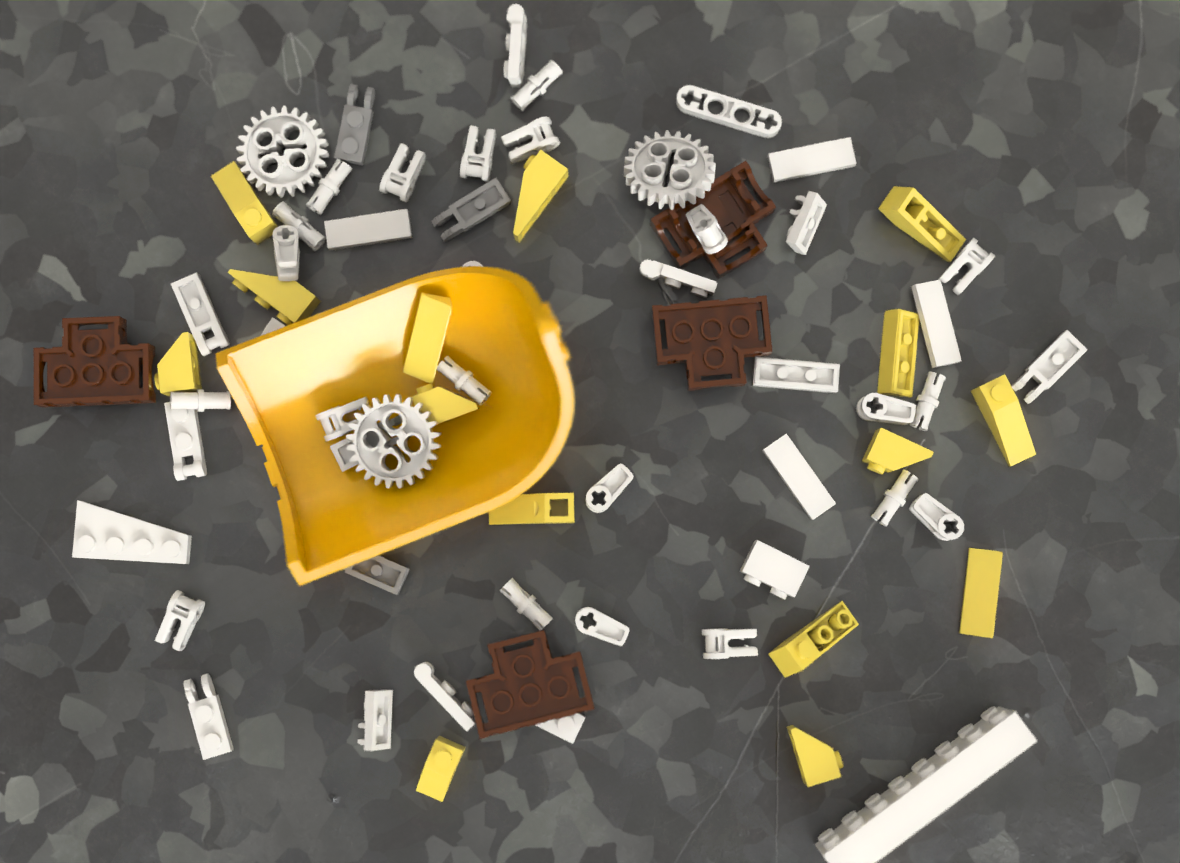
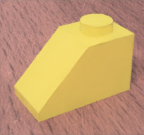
M189 332L182 333L157 364L158 373H155L154 378L156 388L160 390V393L170 396V392H197V389H202L197 344L193 335Z
M432 383L417 388L418 394L412 396L415 405L423 403L421 413L432 412L427 420L429 422L437 421L438 424L479 408L477 402L441 386L434 388Z
M879 428L875 431L862 461L868 464L867 468L883 475L884 471L889 473L932 457L934 452L888 430Z
M793 725L787 726L802 780L807 787L841 777L839 769L843 768V763L838 750L833 751V748Z
M439 736L435 740L425 763L416 791L443 802L466 747Z

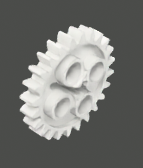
M286 106L282 107L281 113H278L274 107H271V115L269 116L263 110L260 111L262 119L257 120L251 117L254 126L244 125L243 128L248 134L247 136L241 135L238 137L244 143V145L236 147V150L243 154L237 158L241 165H245L240 169L244 175H249L247 180L250 184L256 183L255 187L259 191L266 187V193L269 196H272L276 190L278 196L283 198L285 190H287L294 197L296 188L305 193L304 184L308 183L310 186H315L312 180L313 176L322 178L318 168H327V164L321 160V158L329 157L327 150L322 149L329 145L326 139H321L325 135L322 128L317 129L319 124L315 119L309 122L310 116L307 112L300 116L297 108H294L291 114H289ZM300 131L297 139L288 140L291 132ZM272 137V142L268 146H261L264 138ZM304 145H307L306 149H300ZM282 148H286V150H284V155L280 156L279 154L282 153ZM297 158H305V163L302 166H293ZM270 164H278L275 172L266 173V169Z
M666 130L665 136L661 137L659 133L655 132L654 139L644 136V144L636 141L635 149H629V156L625 157L624 166L626 186H630L631 194L638 193L639 201L648 198V206L658 202L659 209H662L664 204H669V208L673 210L676 203L685 208V201L687 200L694 205L696 204V196L703 199L705 191H710L711 183H714L716 163L713 162L714 155L708 154V146L700 147V139L692 142L691 134L681 138L680 131L675 136H671L670 132ZM675 152L674 164H672L670 170L669 183L667 187H664L665 178L669 171L671 154Z
M389 394L384 395L383 403L378 398H373V407L363 404L362 407L365 414L354 413L359 422L349 423L348 425L355 430L354 434L346 435L347 439L353 440V445L346 447V450L355 451V455L349 460L350 462L359 461L360 464L356 468V472L365 469L367 471L364 477L365 480L375 476L376 486L380 485L383 480H385L386 488L388 489L392 487L394 481H396L398 488H402L404 486V479L410 485L415 484L414 475L423 479L425 475L422 469H433V466L428 462L429 459L437 460L439 458L432 452L433 449L441 447V444L434 442V438L440 436L441 433L432 431V428L438 422H429L427 420L432 413L431 411L420 412L423 403H418L413 407L412 397H408L404 403H402L401 394H396L393 402ZM393 413H398L402 417L403 422L398 429L393 428L389 423V418ZM378 420H380L383 423L384 428L391 437H399V440L396 443L400 447V449H402L403 452H405L411 458L410 462H407L405 460L403 454L397 446H389L388 443L391 441V439L381 428H379V426L377 425ZM371 431L376 432L380 437V442L376 447L369 445L367 442V436ZM412 435L417 436L421 441V447L416 452L410 450L407 445V441ZM388 454H393L398 459V466L394 470L389 469L385 464V458Z

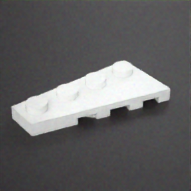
M77 500L72 557L189 564L192 536Z

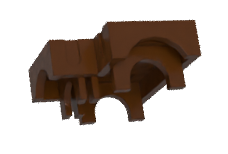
M744 161L716 178L714 183H711V190L705 191L703 199L696 196V204L693 205L687 200L685 201V208H682L679 203H676L673 210L667 208L651 218L650 225L678 269L688 266V263L693 260L696 261L703 256L706 262L713 268L717 279H720L766 250L768 245L754 224L758 223L763 217L766 218L774 213L776 206L759 187L751 167L747 161ZM745 179L761 204L757 203L743 182ZM701 204L715 216L721 230L728 238L727 245L722 250L713 254H707L704 251L686 217L687 212ZM667 228L680 248V254L677 253L663 231ZM747 247L750 248L751 251L728 265L725 264V261Z
M767 295L756 296V298L742 297L724 301L708 300L699 301V303L686 302L675 303L669 306H652L656 364L685 363L688 391L722 386H745L747 382L746 373H744V358L768 356L772 353ZM756 311L761 312L763 340H759ZM659 320H665L667 349H662ZM731 374V379L701 380V377Z
M121 316L62 318V328L64 329L62 347H52L49 349L44 347L34 348V405L66 407L156 403V393L152 382L155 346L149 343L127 344V320ZM84 325H108V329L79 330V327ZM46 362H47V392H45L44 382H43V372H44V367H45V363H46ZM140 365H143V388H140Z
M545 630L488 644L489 654L493 660L494 674L466 681L480 739L595 709L581 651L552 658ZM533 639L534 645L504 653L503 647ZM578 666L585 694L583 698L579 697L573 667ZM477 692L482 693L488 718L487 723L483 722Z

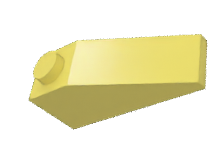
M542 150L536 156L532 154L523 167L525 171L513 231L514 239L517 242L522 240L569 177L568 169Z
M231 162L211 176L248 237L258 245L272 236L273 230L278 225L236 162Z
M894 186L878 208L895 226L947 262L952 261L966 241L914 187Z
M1004 374L971 390L1009 467L1036 455L1018 398L1006 375Z

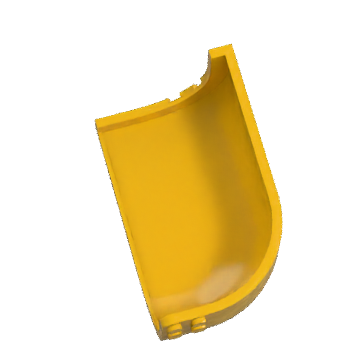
M482 266L457 267L434 271L391 285L216 353L217 369L239 408L256 445H263L262 449L267 459V462H264L272 486H277L281 498L277 501L283 527L287 565L299 586L500 507L529 489L551 467L567 439L573 417V387L565 360L570 359L564 342L561 340L558 323L551 312L548 302L541 303L534 287L526 279L508 270ZM421 293L448 297L451 300L452 309L438 365L442 360L445 362L444 358L449 356L465 371L470 370L474 374L473 377L488 390H491L492 394L487 401L484 400L483 405H478L479 408L477 410L444 421L432 428L433 432L441 433L440 436L434 438V442L441 444V447L432 451L439 458L437 460L429 459L428 462L433 466V469L426 470L423 468L422 470L425 475L423 479L414 475L415 484L410 485L404 479V486L402 488H398L396 481H394L392 487L388 489L386 488L385 480H383L380 485L376 486L375 476L365 480L364 477L367 472L365 469L356 472L358 465L342 472L330 446L346 439V435L354 434L355 430H351L350 433L326 442L324 439L326 434L321 421L317 420L315 415L337 406L341 407L366 396L369 401L368 405L373 407V398H378L383 403V397L389 394L392 402L396 394H401L402 403H404L408 397L418 394L417 388L430 384L403 373V368ZM436 370L432 383L434 388L441 386L474 401L464 391L455 389V384ZM363 407L361 410L357 409L345 414L343 420L349 422L357 419L354 416L356 412L365 414ZM393 413L389 420L399 416V414ZM329 417L333 429L336 430L332 419ZM402 423L397 426L394 425L392 427L398 429L401 427ZM412 436L408 439L407 445L410 450L416 452L421 447V441L417 436ZM400 449L405 460L407 462H410L411 458L405 452H403L402 449ZM388 454L385 458V464L389 469L394 470L398 466V459L395 455Z

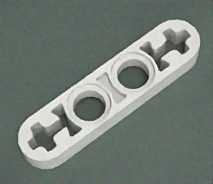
M691 85L683 86L677 93L676 105L681 112L747 133L771 138L778 134L782 125L781 116L776 111ZM688 94H692L693 100L697 102H691L690 105H686L683 98H686ZM704 97L706 99L703 104V110H700L701 98ZM712 101H718L722 104L723 111L720 114H712L708 110V104ZM739 109H744L749 113L750 118L746 122H739L735 119L734 113ZM755 113L759 114L757 119L759 121L756 122V126H752ZM767 118H771L772 124L775 125L771 126L770 130L765 129V124L763 123L766 122Z

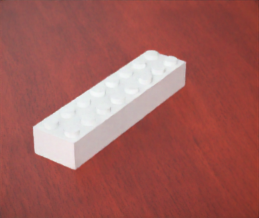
M995 706L990 707L981 714L982 719L975 725L971 723L964 726L958 731L957 734L959 736L952 742L945 741L934 750L936 754L928 760L923 758L911 767L913 771L904 778L903 776H898L888 784L889 789L881 795L876 793L869 797L864 803L866 806L860 811H852L845 815L841 820L842 824L836 829L829 828L821 833L818 837L819 841L814 845L827 863H876L1036 743L1037 740L1015 711L1000 706L997 708Z

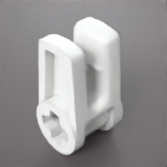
M545 116L535 119L528 125L501 137L506 148L516 144L520 145L521 142L533 139L530 143L519 148L515 147L514 150L508 153L512 164L525 160L532 154L537 155L540 150L548 152L560 145L558 137L554 136L550 127L552 124L550 117ZM542 131H543L544 134H545V137H546L545 139L543 138V136H542V134H541Z
M470 125L465 152L461 160L460 177L482 178L484 182H489L496 131L495 129H487L486 135L483 137V150L481 154H476L477 146H479L478 127Z
M401 143L389 168L382 177L379 191L385 194L390 192L399 196L400 200L407 202L412 195L426 155L425 152L417 150L412 160L409 161L410 165L407 171L401 173L409 156V147Z
M703 204L686 213L694 234L707 254L716 253L727 245L728 238L721 230L717 219Z
M290 225L276 227L272 235L278 280L296 281L299 279L300 261L298 230Z
M974 237L939 278L942 283H947L953 276L958 274V270L963 265H967L969 268L967 273L956 281L957 284L953 288V292L956 295L961 294L995 257L992 252L988 254L977 244L978 240Z
M870 393L858 401L856 411L858 416L866 421L904 426L913 422L916 405L879 393ZM873 401L872 404L874 407H877V410L871 412V408L866 406L867 403Z
M367 396L315 415L316 419L321 421L326 434L324 436L326 442L350 433L353 430L348 425L349 423H358V419L345 422L343 416L354 410H361L363 404H369ZM329 417L332 419L336 430L333 429Z
M620 463L591 487L585 499L588 509L595 513L607 510L632 481L634 476L631 471ZM603 493L605 495L603 499L605 505L602 506L599 503L596 506L593 505L592 501L594 498L592 494L600 495Z
M927 493L918 496L909 507V510L940 540L956 539L964 531L963 520ZM951 522L950 528L953 532L945 533L946 526L943 523Z
M177 590L168 603L165 617L155 641L159 643L168 642L173 631H175L178 619H180L181 625L176 637L173 638L172 648L177 651L184 650L197 621L201 617L205 601L200 599L195 601L184 596V592Z
M592 607L580 609L575 616L577 628L587 635L622 646L628 637L629 628L626 625ZM589 612L593 613L592 618L596 621L595 625L589 624L587 628H584V623L580 620V617L582 615L587 616Z
M702 629V635L705 636L706 652H703V659L758 656L757 647L748 645L740 647L728 646L730 639L744 640V638H755L757 636V629Z

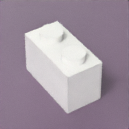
M755 540L740 572L746 574L744 580L758 587L762 582L772 587L770 593L785 600L787 595L790 597L796 596L810 566Z

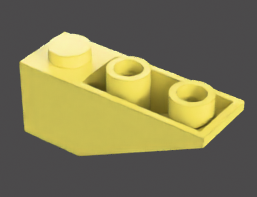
M233 269L228 271L235 278L232 284L244 293L250 289L257 295L254 299L267 310L270 306L279 311L276 317L287 325L308 318L321 302L314 294L296 281H279L277 276Z
M574 493L521 494L508 503L489 511V525L575 523Z
M841 601L787 638L768 654L782 675L788 677L804 670L859 624L844 602Z

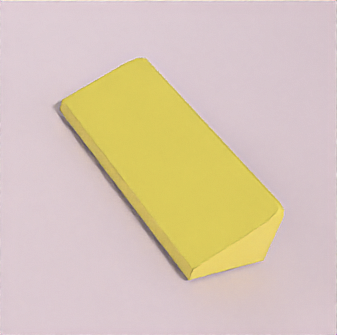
M421 293L403 373L425 382L433 383L452 309L450 298Z
M902 309L887 310L884 313L877 388L879 394L912 397L919 329L918 313Z
M969 548L959 634L993 638L1003 552Z

